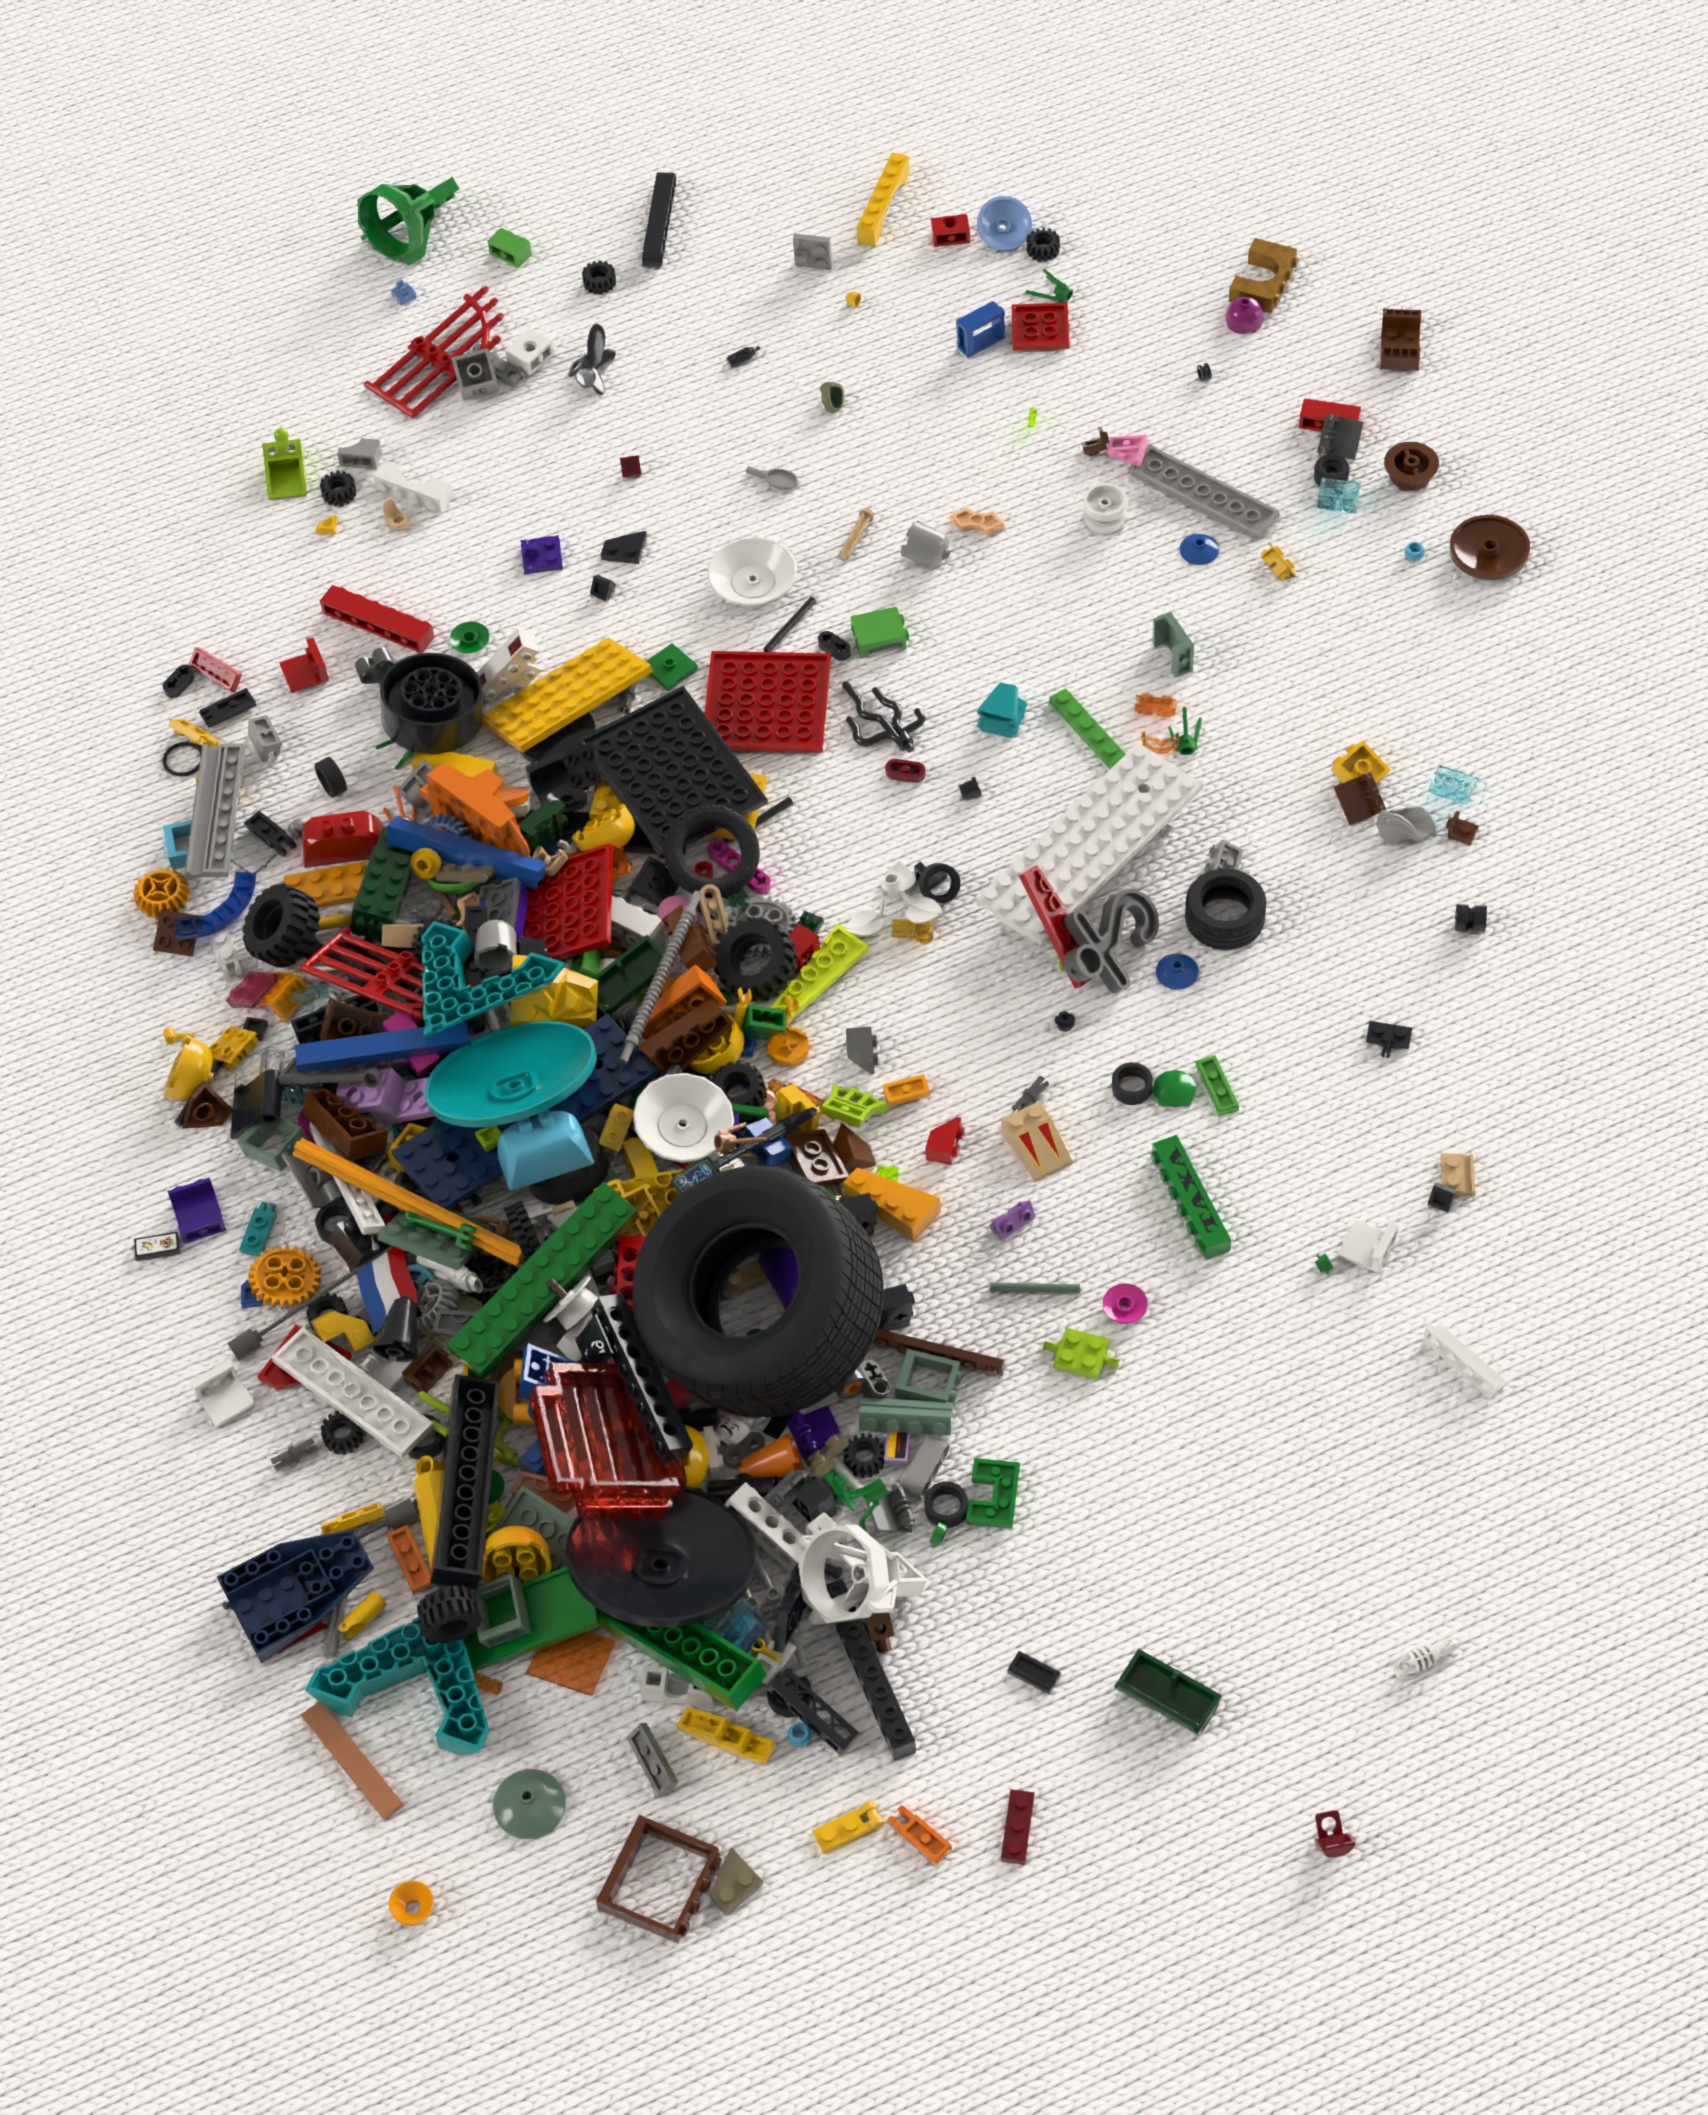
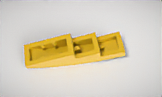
M688 1706L676 1726L677 1729L701 1741L762 1765L767 1764L776 1746L773 1740L754 1735L750 1729L729 1723L727 1718Z

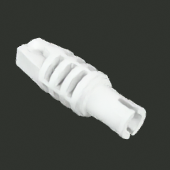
M1447 1637L1434 1645L1425 1644L1406 1653L1405 1656L1391 1665L1396 1676L1400 1678L1418 1673L1436 1664L1440 1657L1455 1652V1643L1445 1647L1453 1642V1639Z

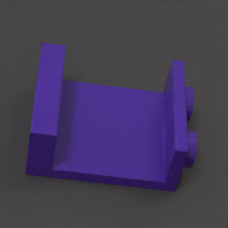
M210 1177L199 1179L184 1186H177L167 1191L184 1244L227 1231Z

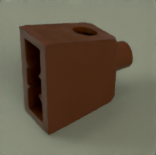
M889 1612L873 1613L869 1618H863L867 1634L871 1642L875 1641L878 1653L892 1650L889 1637L894 1636ZM882 1623L883 1628L880 1631H876L875 1626Z

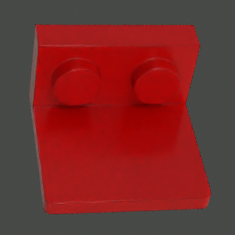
M314 637L306 639L308 648H305L306 654L279 663L291 693L329 681L325 663Z

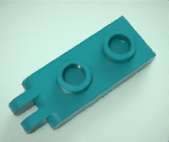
M262 1201L259 1209H254L239 1248L241 1254L261 1257V1251L264 1252L277 1218V1212H274L275 1204L270 1203L267 1209V1202Z

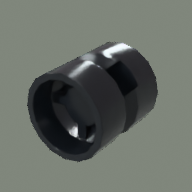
M1456 904L1455 931L1467 932L1471 929L1473 932L1485 933L1487 905H1474L1473 908H1470L1468 904Z

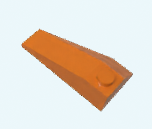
M694 965L679 976L654 1005L652 1014H650L648 1023L645 1024L646 1027L643 1029L644 1032L641 1036L646 1040L710 999L720 1008L727 1001L709 975L697 965Z

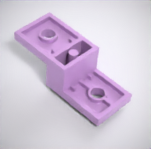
M392 1068L380 1070L382 1080L373 1088L366 1086L363 1082L357 1084H349V1082L338 1084L336 1096L344 1100V1105L359 1110V1114L369 1112L383 1125L434 1117L429 1110L424 1094L425 1085L429 1077L405 1081ZM368 1074L371 1080L377 1081L374 1075Z

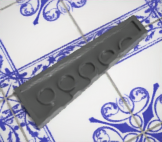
M438 1310L432 1332L433 1334L453 1338L477 1312ZM556 1317L548 1322H544L543 1318L513 1351L524 1353L526 1345L531 1344L566 1358L567 1356L557 1345L562 1337L572 1328L566 1330Z

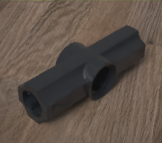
M739 1473L734 1479L708 1481L707 1493L720 1500H726L746 1482L763 1498L779 1481L777 1476L754 1478L750 1474Z

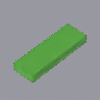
M1216 1055L1195 1061L1197 1071L1218 1116L1239 1111L1240 1106Z

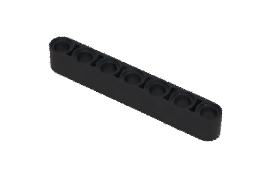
M674 172L656 173L642 252L643 267L661 268L663 264L676 188V173Z

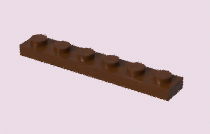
M882 1329L877 1330L872 1343L880 1349L892 1348L906 1355L907 1349L958 1361L960 1366L966 1370L974 1371L976 1369L984 1371L989 1376H1003L1005 1371V1361L1003 1359Z

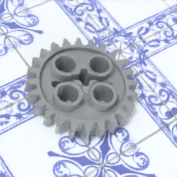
M761 896L758 901L755 897H752V902H748L745 899L744 906L738 904V911L732 910V916H729L728 926L732 925L734 927L737 925L736 921L743 919L747 921L748 917H755L758 920L760 917L763 918L764 913L767 912L764 918L776 923L786 934L789 935L796 927L795 915L792 914V909H787L786 903L780 905V899L772 902L771 896L767 900H764V897ZM757 944L745 952L746 954L751 951L752 956H755L756 952H759L761 957H763L764 952H767L769 956L771 955L769 944Z

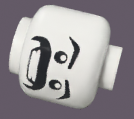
M727 1414L717 1426L719 1439L727 1446L731 1443L738 1444L751 1432L747 1425L750 1421L744 1416Z

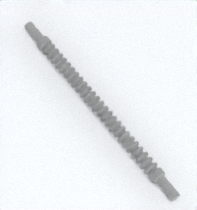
M694 891L688 906L683 909L674 934H672V939H670V943L667 945L668 948L665 950L666 953L663 954L655 977L652 979L653 982L650 983L651 986L648 988L642 1006L639 1008L638 1016L635 1017L629 1035L625 1039L626 1045L619 1059L621 1064H627L633 1049L638 1046L641 1034L644 1032L643 1029L646 1027L645 1024L648 1023L654 1005L657 1003L656 1000L659 998L658 995L661 994L660 990L663 989L669 971L672 969L671 966L674 964L673 961L676 960L682 942H684V937H686V933L689 931L688 928L691 926L690 923L693 922V918L696 915L695 909L702 895L699 891Z

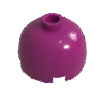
M1250 297L1234 299L1226 310L1225 322L1227 327L1238 334H1246L1247 331L1256 332L1263 323L1262 307L1255 299Z

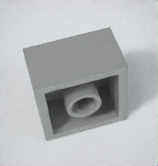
M488 348L452 357L463 401L500 391Z

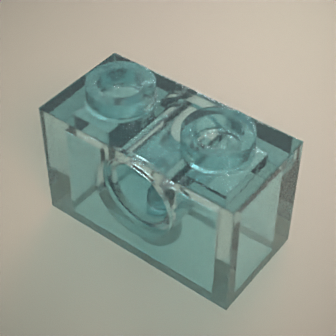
M1321 478L1317 509L1356 513L1361 483Z

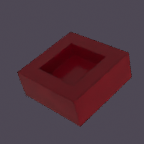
M639 455L620 458L622 477L642 474Z

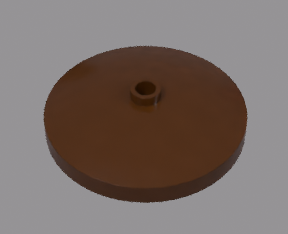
M1479 515L1463 521L1455 528L1450 538L1449 552L1454 564L1467 575L1482 580H1500L1515 575L1526 565L1530 553V541L1524 529L1516 522L1497 515Z

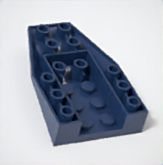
M350 1529L279 1543L217 1576V1579L262 1664L320 1623L374 1570V1567L355 1531Z

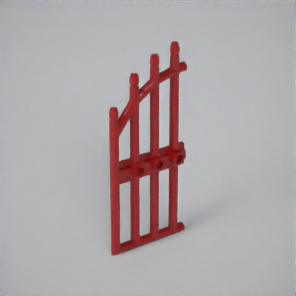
M487 286L482 287L473 296L466 293L463 297L466 302L425 338L421 335L414 338L408 346L410 351L375 382L365 381L364 387L414 419L457 381L452 357L463 355L481 338L480 350L488 348L490 351L501 341V337L498 335L489 341L490 330L504 318V315L499 313L489 322L486 315L492 307L497 305L498 299L495 297L481 307L477 301L489 291ZM472 307L476 311L471 318L439 346L431 343L469 308ZM477 321H481L482 328L453 354L450 355L444 351ZM416 355L423 358L389 390L385 392L379 388ZM431 363L437 367L399 401L392 397L427 365ZM445 372L450 376L416 407L410 409L406 406L441 373Z
M344 927L299 967V970L423 1020V996L395 985L402 980L423 989L422 979L407 974L412 969L424 973V966L419 963L421 962L420 958L415 957V954L409 951H403L400 954L394 953L350 935L351 930L348 927ZM344 941L389 959L392 962L385 965L338 946V944ZM331 951L380 971V973L373 976L325 955ZM319 962L368 983L361 987L313 966ZM466 982L467 986L470 985L471 988L483 984L480 982L477 985ZM390 991L417 1003H400L383 995Z

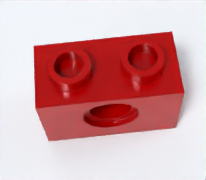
M967 214L930 218L934 247L970 243V227Z

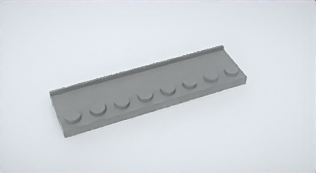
M203 744L184 872L185 879H188V877H229L245 755L244 744H220V746Z

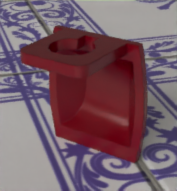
M1331 1810L1315 1814L1318 1838L1314 1839L1315 1846L1326 1857H1341L1352 1851L1356 1845L1355 1838L1348 1833H1343L1339 1812ZM1327 1817L1335 1820V1827L1332 1829L1333 1834L1329 1835L1322 1828V1821Z

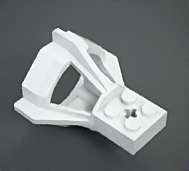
M842 1525L817 1530L814 1535L801 1536L799 1539V1543L806 1548L798 1564L802 1597L813 1609L808 1618L811 1624L840 1623L869 1618L873 1613L892 1612L895 1597L919 1596L928 1581L898 1552L888 1551L858 1525ZM852 1535L861 1543L865 1551L836 1542L845 1536ZM826 1558L848 1563L852 1567L853 1585L848 1592L833 1599L827 1591L824 1579ZM862 1603L855 1612L848 1611L853 1606Z

